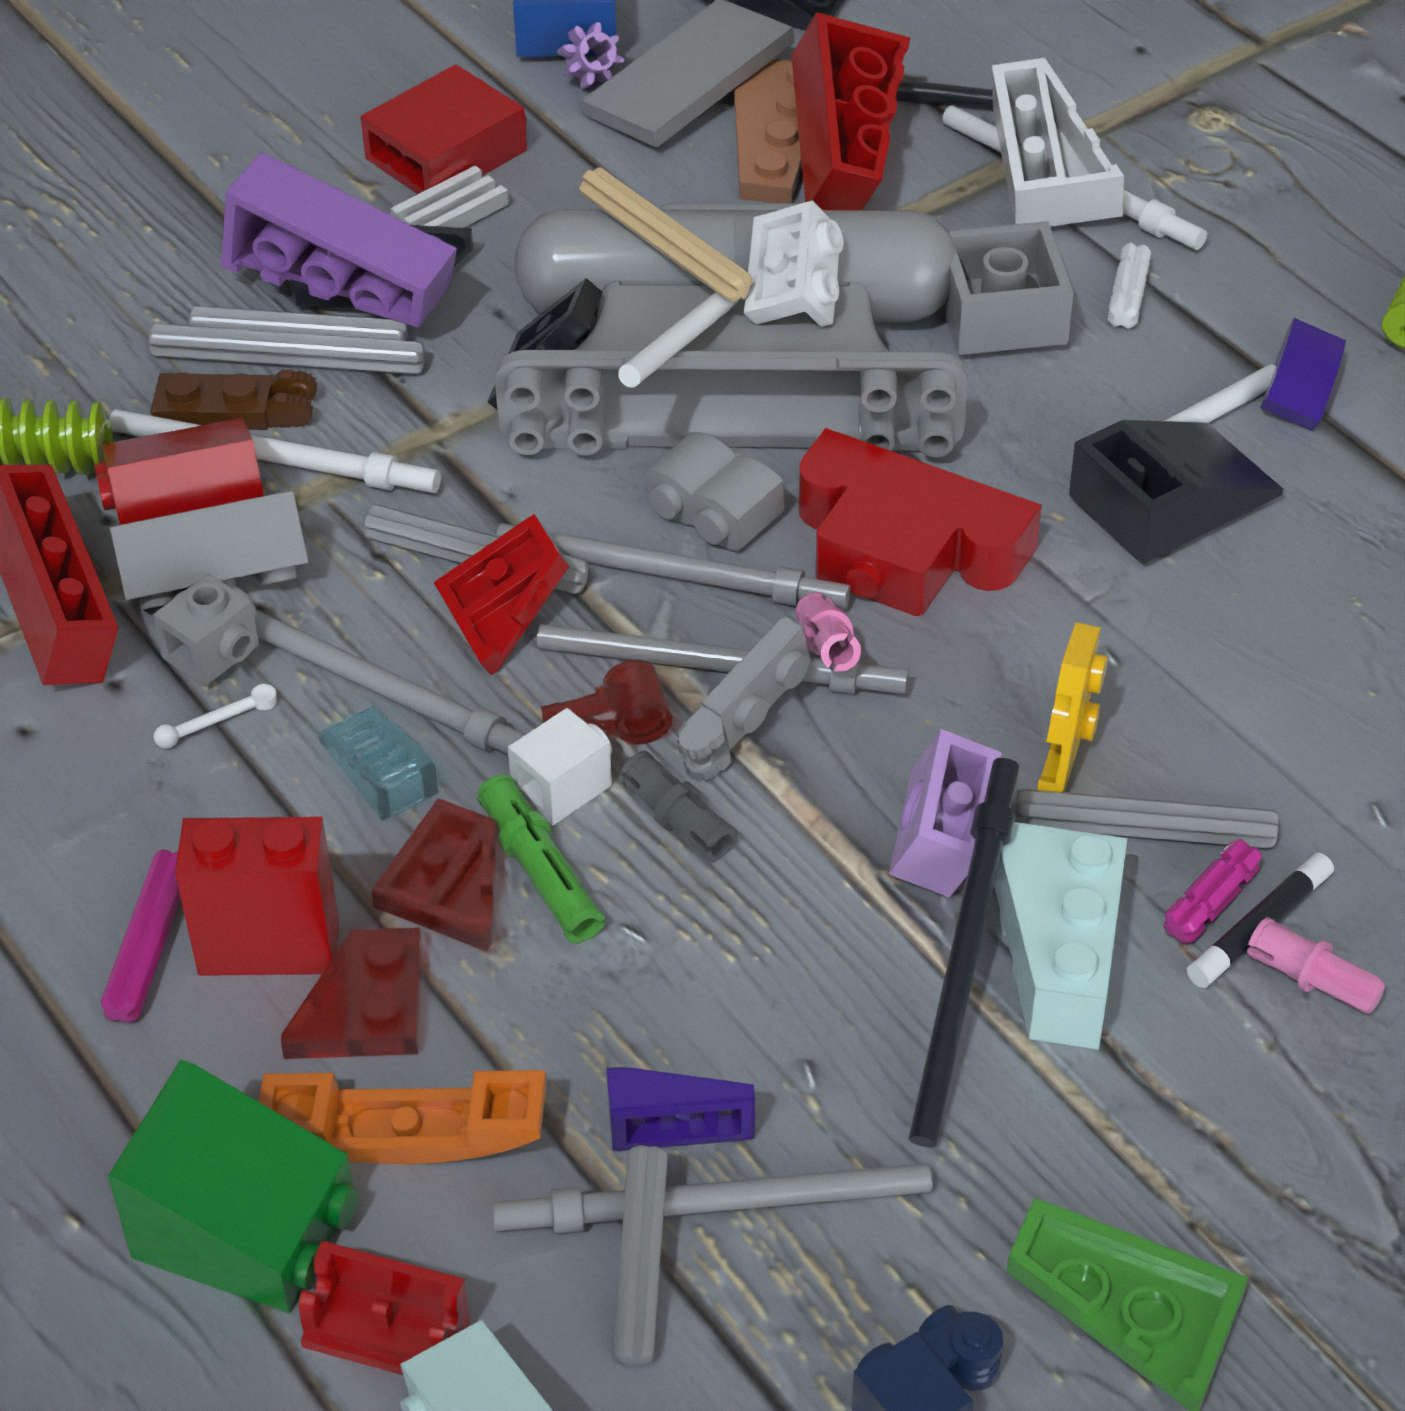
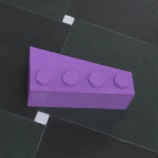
M263 152L256 156L226 191L221 257L222 269L238 273L243 266L260 271L262 281L279 286L286 279L303 282L308 285L309 293L312 296L328 301L335 295L351 299L355 309L418 328L451 286L457 248Z

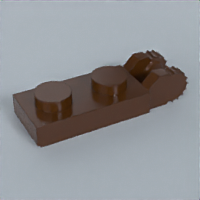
M282 369L275 376L248 375L243 373H159L150 412L151 416L198 425L243 418L248 430H268V427H303L312 418L313 406H311V401L309 400H313V396H316L318 382H315L316 378L312 377V374L300 370L295 372L293 369Z

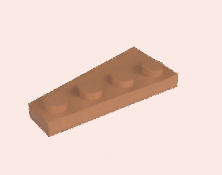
M772 59L734 88L740 199L768 203H792L802 174L792 61Z

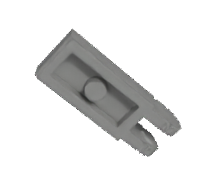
M781 617L701 702L702 706L687 720L686 727H681V732L677 733L678 739L676 740L680 753H683L685 757L683 763L687 775H690L692 780L697 779L698 782H706L709 779L713 780L715 776H719L718 772L720 770L724 771L731 763L730 750L746 733H752L762 724L768 709L787 689H793L803 680L811 664L803 626L788 617Z

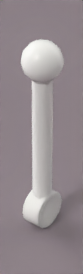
M260 684L252 689L251 696L176 726L162 724L154 732V741L160 748H172L177 744L178 738L250 709L270 710L277 703L276 690L269 684Z

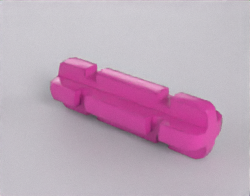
M1243 839L1232 841L1219 854L1222 859L1214 860L1184 892L1186 897L1177 899L1166 911V921L1163 927L1167 934L1175 936L1184 944L1194 942L1206 929L1204 923L1212 922L1242 890L1239 885L1247 884L1259 871V862L1262 859V855L1257 847H1250Z

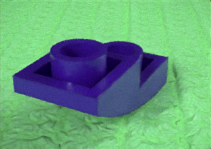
M1294 318L1290 323L1274 363L1276 369L1260 408L1313 431L1320 423L1332 391L1346 340Z

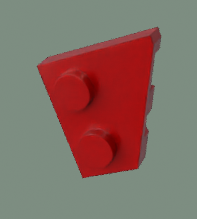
M532 514L433 583L480 664L492 675L505 662L569 568V565L544 525L535 514Z

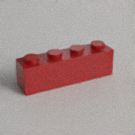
M0 465V575L42 685L103 683L119 627L53 466Z

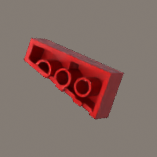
M816 12L791 55L805 202L813 200L821 210H863L883 177L891 137L889 128L896 114L898 101L895 98L897 88L903 79L905 66L902 64L904 56L909 49L911 37Z

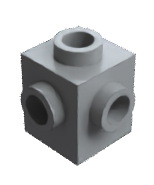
M208 573L187 590L177 594L172 601L153 614L162 658L204 687L235 663L243 661L252 650L259 646L254 618L256 616V609L253 602L241 589L237 587L230 588Z

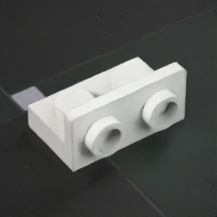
M813 200L753 218L748 273L752 276L753 283L749 288L748 296L745 298L744 314L755 325L806 312L820 327L833 324L835 302L839 297L837 273L839 253L843 250V236L838 224L831 220Z

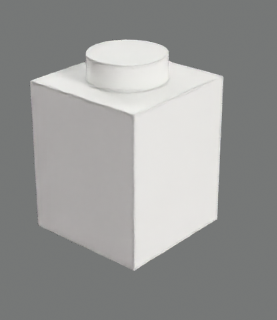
M566 708L508 746L510 776L515 780L518 789L529 806L535 811L541 812L551 825H555L612 786L610 758L612 747L607 736L598 726L592 723H585L569 708Z

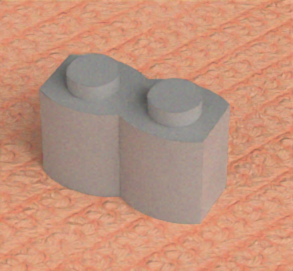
M691 432L646 470L648 501L656 513L665 519H673L684 525H693L705 541L729 550L739 551L784 512V489L781 477L768 466L753 458L737 456L721 441L705 433Z

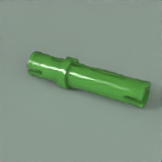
M500 774L489 778L478 789L477 794L479 797H477V801L485 809L499 830L498 840L500 846L509 857L517 858L535 886L536 891L541 895L563 929L566 939L571 943H581L591 939L603 928L604 922L602 920L605 919V916L596 907L573 869L551 839L549 822L541 812L532 810L518 789L513 777L508 774Z

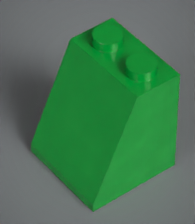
M181 1059L108 1175L132 1259L288 1314L293 1309L303 1289L311 1290L317 1283V1275L314 1273V1257L322 1241L329 1242L336 1229L344 1230L348 1226L355 1213L359 1195L358 1189L353 1186L348 1154L199 1066Z

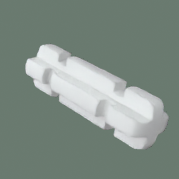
M1131 242L1126 244L1121 250L1120 263L1117 268L1112 291L1113 296H1111L1107 318L1114 327L1122 325L1129 329L1137 324L1151 251L1145 244L1137 247Z

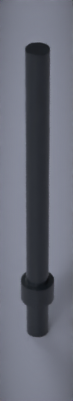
M996 758L993 760L984 802L978 804L974 812L970 834L975 839V844L908 1138L910 1142L918 1146L935 1147L937 1145L1002 845L1010 842L1016 814L1011 809L1020 766L1016 761L1008 758Z

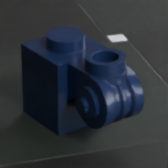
M946 1305L937 1309L925 1319L918 1332L913 1333L896 1345L892 1343L881 1344L863 1357L853 1374L852 1411H972L973 1400L964 1389L980 1391L988 1388L996 1380L1000 1370L1003 1348L1002 1330L998 1323L988 1315L976 1311L959 1313L953 1305Z

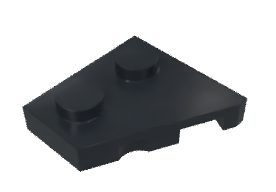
M585 278L518 331L509 353L520 350H568L574 343H581L586 339L597 321L594 313L603 292ZM494 385L487 402L498 411L496 387Z

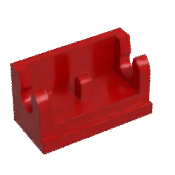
M326 1241L321 1242L314 1257V1273L317 1275L315 1291L312 1293L302 1290L299 1300V1315L303 1329V1336L301 1338L302 1348L403 1375L401 1363L464 1330L470 1324L464 1278Z

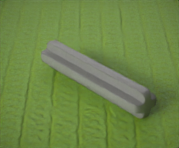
M634 1146L629 1150L627 1159L613 1339L614 1360L627 1365H647L651 1363L654 1356L668 1157L666 1151L657 1146Z

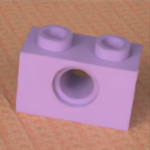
M940 729L911 769L889 875L949 898L968 875L975 839L970 834L975 808L978 804L984 802L993 760L1001 758L1002 752Z

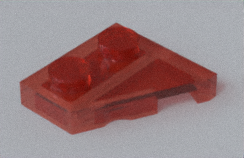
M438 798L372 888L373 907L487 952L492 945L497 850L496 820Z
M420 927L351 930L282 1032L281 1048L283 1058L417 1055L419 1046L422 960Z

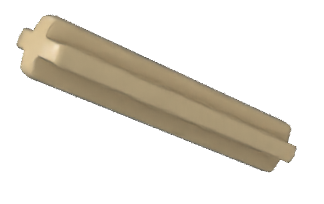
M599 167L593 171L588 169L583 174V182L579 189L585 198L729 302L734 303L739 299L744 300L748 296L753 279L744 269L604 169Z

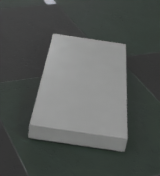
M715 0L582 99L581 104L584 116L652 146L659 147L795 42L793 27L728 1Z

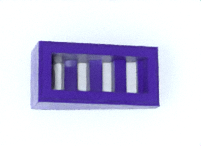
M606 1068L613 1151H626L638 1145L672 1147L755 1138L754 1084L638 1068ZM723 1110H732V1113L722 1112V1111H723Z

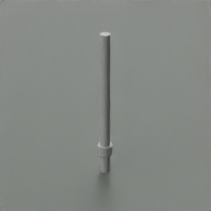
M500 523L496 536H502L516 525ZM548 531L561 554L583 559L587 563L770 595L773 602L797 606L803 596L813 592L822 593L824 600L828 596L835 607L847 609L850 599L851 585L805 577L804 570L779 566L777 572Z
M256 610L254 618L258 638L463 733L464 740L467 743L486 752H492L497 749L508 754V746L526 735L508 727L506 719L483 707H479L475 711Z
M540 624L537 634V647L540 649L730 672L750 651L748 649ZM810 657L811 664L802 680L803 682L827 684L832 692L856 694L857 688L906 694L909 669L861 664L859 658V661L851 669L837 672L833 670L832 664L827 668L821 658Z
M929 1163L666 1186L663 1217L931 1193V1169ZM580 1187L551 1189V1197L493 1202L495 1232L552 1226L554 1234L584 1231L583 1224L623 1220L625 1190L581 1194Z

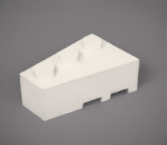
M1045 58L992 65L993 110L1014 224L1048 221L1051 227L1123 216L1124 175L1117 164L1112 165L1100 148V139L1092 128L1088 129L1076 112V103Z

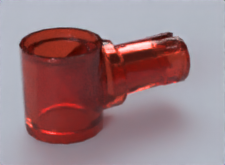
M638 659L628 660L615 665L603 678V684L594 687L593 694L540 706L543 723L562 710L569 708L585 723L595 724L602 731H605L606 736L619 734L622 740L635 745L648 744L660 739L668 732L673 721V716L655 667L647 661Z

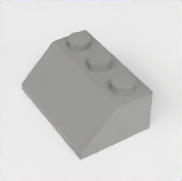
M293 491L110 527L126 601L138 599L140 610L168 604L176 596L175 591L191 587L208 573L230 588L237 587L235 578L259 574L261 585L297 578L295 566L309 563Z

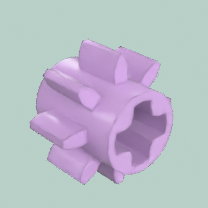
M599 22L589 27L587 35L579 26H576L568 32L573 44H567L557 49V53L565 57L567 67L562 72V75L565 77L572 74L580 79L581 89L591 86L594 76L600 84H604L613 77L608 68L617 67L624 62V58L616 55L615 43L619 40L618 35L609 37L602 33L601 23ZM590 49L596 54V58L591 63L586 60L584 55Z

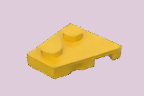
M1075 622L1061 663L1054 707L1046 742L1051 743L1050 750L1038 780L1037 790L1065 792L1081 740L1093 741L1101 704L1090 702L1091 692L1100 694L1108 663V656L1097 654L1101 627Z

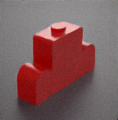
M828 428L823 430L800 462L798 510L803 522L817 529L815 576L819 580L851 585V592L860 597L868 598L913 616H920L926 612L954 571L960 572L962 579L976 589L985 591L1001 590L1009 587L1018 578L1037 549L1042 505Z

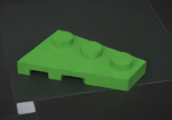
M1034 1198L1009 1253L1006 1270L1012 1277L1189 1411H1200L1242 1301L1248 1277L1037 1198Z

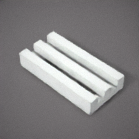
M473 166L390 208V211L394 218L409 225L465 228L509 205L508 190L502 185L495 188V180L489 175L482 178V170L477 166Z

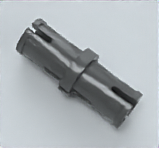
M647 751L636 753L624 764L622 770L625 773L619 775V782L648 805L654 812L655 821L667 831L675 830L708 862H715L728 853L734 845L731 840L737 838V830L714 813L701 800V792L689 781H684L683 783L679 781Z

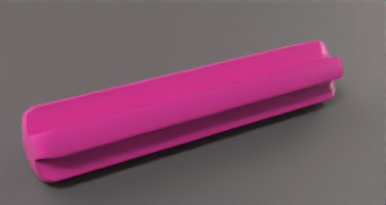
M162 849L153 856L100 1001L101 1006L104 1008V1016L111 1021L120 1020L132 1023L139 1017L181 899L175 875L178 851L172 853Z

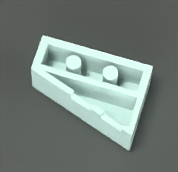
M1014 822L1010 842L1002 845L994 888L1000 908L999 920L1003 936H1007L1013 960V977L1028 1037L1031 1040L1099 1050L1127 838Z

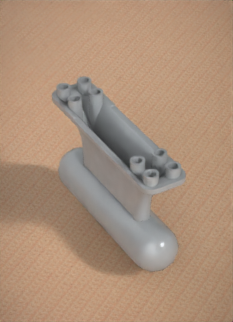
M666 203L659 207V209L748 272L753 218L801 203ZM562 209L541 214L525 229L516 247L515 275L524 300L538 312L542 313L585 278L591 281L603 293L594 313L597 321L586 339L577 349L513 351L504 356L498 363L495 387L501 433L509 441L510 447L515 452L523 455L536 454L542 448L571 449L579 455H592L600 449L674 447L691 432H701L710 435L727 447L810 448L823 430L828 428L890 451H921L929 457L945 456L951 452L953 446L962 438L965 430L968 386L966 367L959 358L949 353L890 352L881 341L874 322L916 321L932 316L947 303L950 290V265L957 250L951 235L933 216L912 210H822L831 220L838 224L843 236V250L839 253L837 273L839 297L835 302L832 325L820 327L806 312L755 325L744 314L745 299L739 300L738 304L635 387H627L620 381L618 376L621 366L705 301L715 291L602 209Z

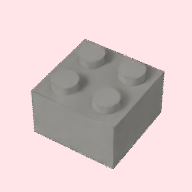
M1048 221L949 231L957 250L950 265V290L948 301L943 305V309L958 355L985 354L995 351L1068 344L1074 291Z

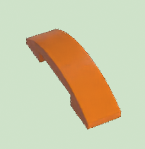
M545 1070L474 1071L472 1088L339 1089L334 1073L264 1074L258 1102L348 1154L349 1162L431 1164L484 1157L521 1147L540 1139L547 1075Z

